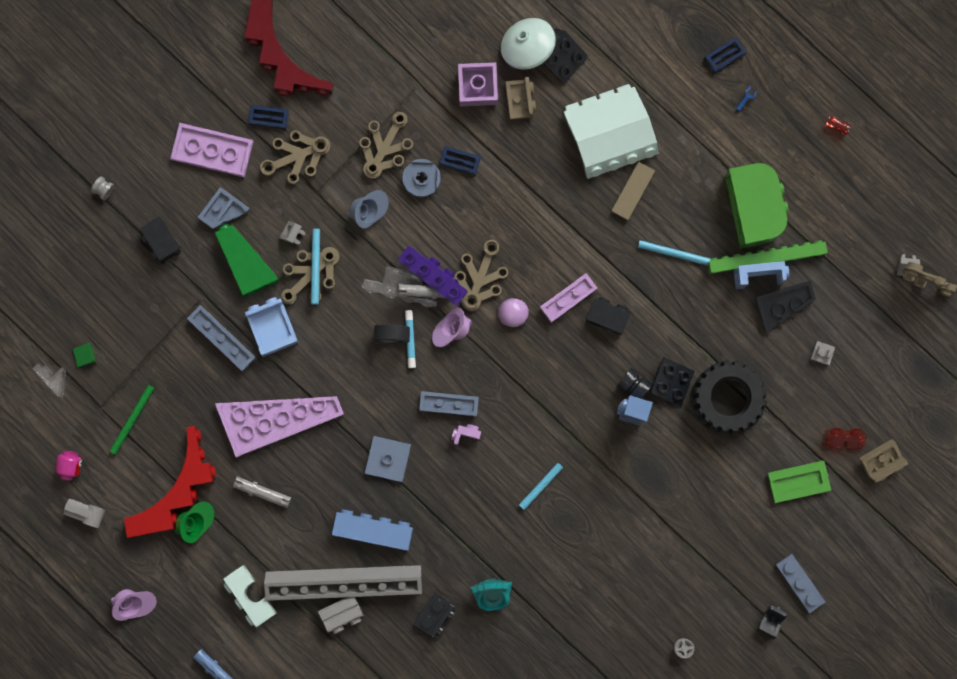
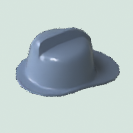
M375 190L365 197L354 200L348 216L356 221L359 227L368 228L385 215L389 204L386 193L381 190Z

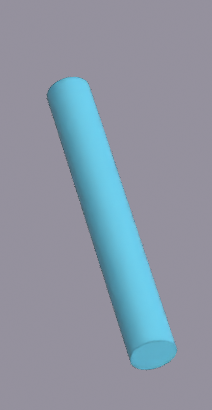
M557 463L519 506L525 510L563 467Z

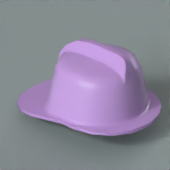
M453 308L437 324L433 331L432 340L435 346L444 347L452 340L463 339L468 334L469 328L472 325L471 319L464 315L461 308Z
M129 589L122 590L115 597L111 598L113 604L112 615L119 621L147 615L155 608L156 597L148 591L134 592Z

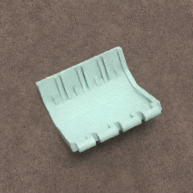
M629 84L616 88L617 93L614 90L599 94L600 99L598 100L596 96L581 101V106H579L578 102L565 106L564 117L579 148L587 179L659 154L650 118L636 88H631Z

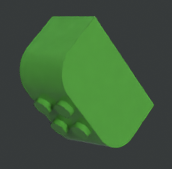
M763 163L729 169L725 174V180L740 249L773 242L785 230L787 225L786 213L789 212L787 202L783 201L782 196L784 194V186L782 183H779L776 171Z

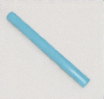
M312 229V305L319 304L320 229Z
M639 241L638 248L707 266V263L710 261V258Z

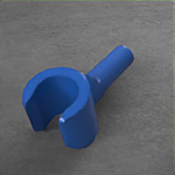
M748 86L743 100L736 109L740 111L749 99H753L756 96L757 90L754 94H749L748 90L751 86Z

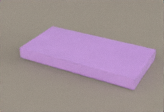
M179 123L170 160L245 178L254 141Z

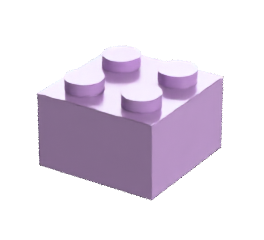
M496 62L458 64L460 106L498 105Z

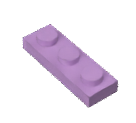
M585 273L543 304L540 309L552 323L598 288L587 273Z

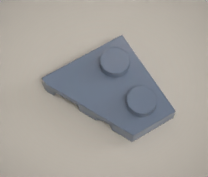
M220 187L197 218L214 230L242 216L251 209Z

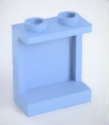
M785 261L738 266L734 270L736 290L744 289L748 285V277L775 274L777 285H782L787 281V277H789V267L785 266Z
M276 297L265 301L266 304L260 307L258 304L251 306L245 312L263 357L299 343L281 299Z

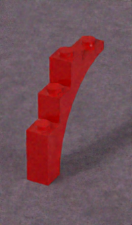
M196 426L187 427L188 445L186 459L175 485L153 507L140 514L124 518L127 538L175 529L177 514L173 513V510L194 506L195 501H197V493L195 489L192 490V486L214 482V478L217 477L216 469L209 462L203 463L206 457L204 449L200 448L199 441H202L200 429L197 430Z

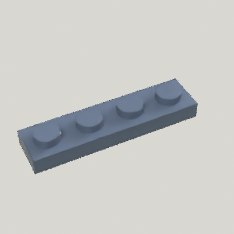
M201 305L187 318L240 370L244 371L256 359L249 350Z

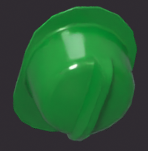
M203 501L194 505L189 511L181 513L176 520L175 533L181 535L182 539L187 543L196 542L213 523V506Z

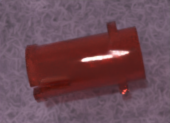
M830 115L825 125L841 132L840 135H846L851 127L848 121L844 122L833 115Z

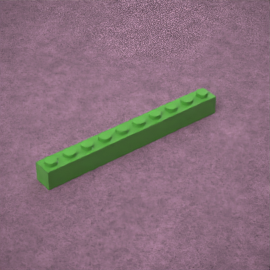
M819 240L815 241L814 244L807 242L803 243L802 246L795 244L790 248L784 246L778 250L772 248L766 252L760 250L754 254L748 252L742 256L736 254L730 258L729 256H724L718 260L717 258H712L707 264L709 274L733 271L742 265L786 262L822 256L828 252L826 242Z

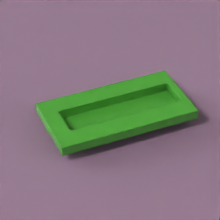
M825 461L768 473L774 503L831 491Z

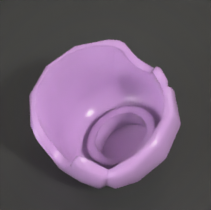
M516 298L507 299L498 308V317L504 325L518 327L523 325L528 319L529 309L522 300Z

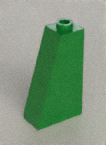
M229 224L218 228L219 231L215 232L244 297L280 282L274 272L233 225L229 226Z

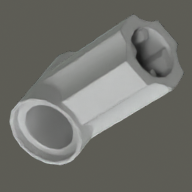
M69 499L63 514L81 520L84 524L99 528L105 509Z

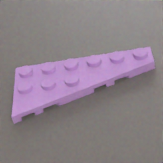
M337 396L215 403L236 457L344 415Z

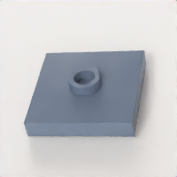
M374 436L365 474L403 482L411 444Z

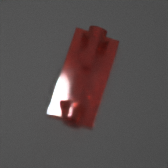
M831 428V430H825L828 436L826 438V446L830 448H843L844 441H847V448L861 449V447H865L867 436L861 429L842 430L841 428Z

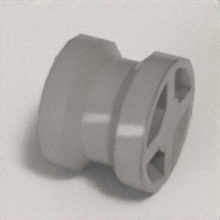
M101 176L93 184L91 192L100 195L102 200H106L112 193L114 184L107 183L105 178Z
M678 639L674 644V652L681 658H689L694 653V645L688 639Z

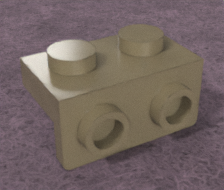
M525 77V80L507 81L506 90L510 120L533 118V112H536L535 100L532 101L531 94L534 93L533 82H529V77Z
M893 439L859 458L867 476L875 483L885 480L887 476L902 470L908 464L907 460L902 457Z

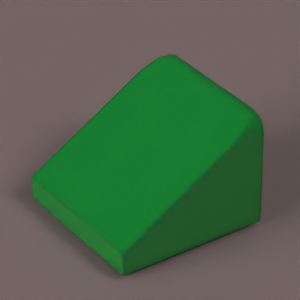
M91 343L73 349L77 367L97 363Z

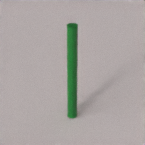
M147 385L109 452L117 454L155 389L154 387Z

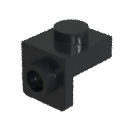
M770 605L763 614L757 632L774 640L788 614L783 612L781 608Z

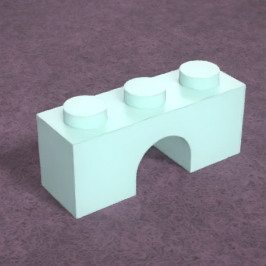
M245 565L224 578L226 582L223 584L229 594L233 592L237 598L234 600L240 610L244 609L248 615L245 617L251 626L255 625L258 627L277 614L269 600L263 598L259 602H252L247 597V588L255 580Z

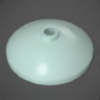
M528 18L521 20L511 26L505 33L501 42L502 56L510 66L516 69L537 67L552 54L556 43L555 33L552 27L542 19Z

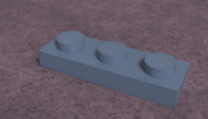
M421 391L419 411L477 416L479 397Z
M792 554L776 564V567L808 613H811L825 603Z

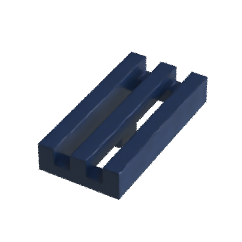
M737 37L706 55L704 59L715 74L747 52ZM734 43L737 45L736 47L732 48L731 50L724 53L715 60H711L712 57L722 52L726 48L730 47ZM737 50L741 51L738 54L731 57L730 59L723 62L722 64L718 65L717 67L715 66L716 63L720 62L721 60L728 57Z
M251 105L248 124L287 129L289 110ZM254 110L284 114V117L255 114ZM253 118L282 121L283 124L253 120Z
M444 146L439 165L476 175L481 156ZM450 152L476 160V162L446 155V153ZM445 159H448V160H451V161H454V162H458V163H461V164H465V165H468V166H472V167H474V168H473V169H470V168H467V167H463V166H460V165H456V164H453V163L446 162V161H444V160H445Z

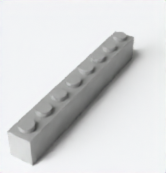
M421 565L266 572L264 581L265 599L289 600L422 594Z

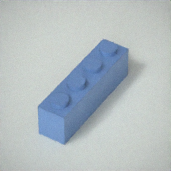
M629 396L618 406L617 414L620 415L619 420L638 426L643 425L648 420L653 402Z
M342 509L341 513H336L332 535L409 551L413 528L409 527L410 523L399 521L397 525L390 523L391 519L380 517L379 521L371 519L372 515L363 513L360 514V517L354 516L353 511Z

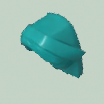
M488 579L470 588L479 608L486 611L501 610L510 602L512 582L501 581V579Z

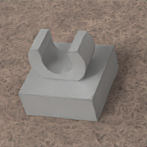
M288 221L279 238L286 242L300 244L301 242L296 239L298 233L305 235V232L300 230L302 226Z
M902 254L897 267V275L904 276V268L908 265V262L920 264V260L916 259L915 255L912 258H905V254Z
M816 341L810 360L829 366L835 347Z

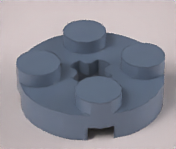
M427 159L414 160L404 169L403 184L407 192L415 197L424 198L433 195L440 185V171L436 165ZM421 173L424 174V177H427V180L423 183L416 180V177H419Z

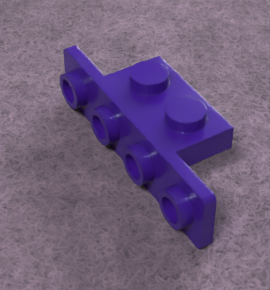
M407 246L398 259L402 265L455 306L459 305L468 292L457 283L458 280L454 277L456 275L448 268L444 270L439 266L441 263L434 257H424L411 246Z

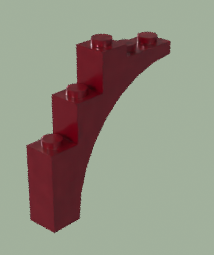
M252 0L245 39L252 46L263 44L259 63L266 71L273 72L277 69L274 84L275 92H278L280 96L289 97V94L294 95L295 88H298V91L306 93L309 90L317 91V94L327 96L328 93L333 94L334 85L332 82L318 79L304 72L282 50L273 28V0Z

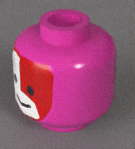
M63 451V454L57 456L55 472L61 475L63 480H72L73 477L79 476L82 463L81 457L76 452Z

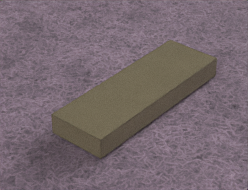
M638 162L611 212L628 221L655 170Z

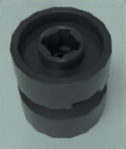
M631 367L616 387L624 393L629 392V396L642 399L653 383L645 377L640 379L639 373Z

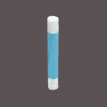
M412 310L405 311L406 326L410 327V342L407 343L408 368H416Z

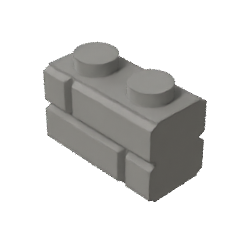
M347 597L318 611L327 632L332 631L333 634L344 630L343 625L349 622L352 626L362 621L360 617L364 616L356 597Z

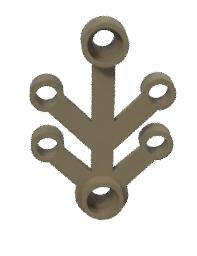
M397 112L393 115V125L384 141H382L379 131L380 124L377 121L369 123L368 127L373 134L378 151L375 158H373L370 150V139L363 137L359 141L367 161L364 164L363 170L368 178L375 179L381 175L382 170L395 166L402 167L404 165V158L401 155L394 156L393 160L382 162L386 155L403 150L409 151L413 148V141L409 138L404 139L402 143L390 146L399 129L405 127L408 123L405 113ZM398 116L404 118L402 122H398L396 119ZM377 124L378 128L376 130H372L371 125ZM367 140L369 144L368 146H363L362 142ZM407 141L411 143V146L408 148L404 146V143ZM401 158L402 163L396 164L395 160ZM370 166H376V171L371 172L369 170Z
M297 130L292 131L290 138L294 143L302 142L309 145V147L304 149L286 143L281 138L274 139L273 147L276 150H285L293 154L274 162L271 160L263 161L260 165L261 172L265 176H272L276 169L295 162L292 172L288 175L289 183L295 185L299 182V173L306 156L313 154L310 165L305 168V173L309 177H314L317 174L316 167L321 155L327 154L330 150V142L327 138L319 136L313 139L302 135ZM299 134L300 137L299 139L295 140L293 139V135ZM277 141L282 142V145L280 147L275 146V143ZM323 143L324 148L318 149V144ZM266 166H271L272 170L267 172L265 168ZM309 168H314L313 174L307 172ZM292 175L297 176V180L294 182L290 180Z
M488 240L484 244L485 256L478 273L470 254L466 253L461 257V262L466 265L474 283L472 290H470L465 281V273L458 271L455 275L456 279L458 274L464 276V279L458 280L457 283L468 291L462 299V305L468 311L477 310L480 307L481 301L492 296L497 297L502 292V288L495 284L490 290L479 294L481 286L499 278L505 279L508 276V269L506 267H500L496 272L485 276L492 256L496 255L499 251V244L495 240ZM490 245H493L495 247V250L493 252H490L488 250V247ZM468 256L471 260L469 263H465L463 258ZM502 269L505 270L506 275L501 276L499 274V271ZM494 287L499 288L500 292L498 294L492 292ZM470 298L475 300L473 305L468 304Z
M327 247L320 253L319 301L322 298L320 293V271L325 266L326 278L323 282L324 286L327 289L335 287V280L333 279L334 265L339 261V253L333 247ZM300 250L297 253V259L300 262L312 260V253ZM301 253L306 254V258L303 260L299 258ZM328 253L333 254V258L331 260H328L326 258V255ZM289 263L284 265L283 272L288 276L306 274L293 288L282 292L281 299L285 304H294L297 300V294L312 280V266H293ZM288 266L293 268L291 273L286 272ZM328 280L333 281V285L330 287L326 285ZM287 293L292 294V298L290 300H287L285 298V295Z
M908 262V265L904 268L903 279L914 282V285L917 287L925 288L926 283L929 282L941 290V295L951 297L956 292L957 285L946 282L945 278L923 272V266L920 264Z

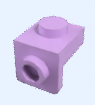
M467 424V427L459 425L458 429H454L451 440H454V445L457 446L460 435L479 440L481 431H478L479 427Z

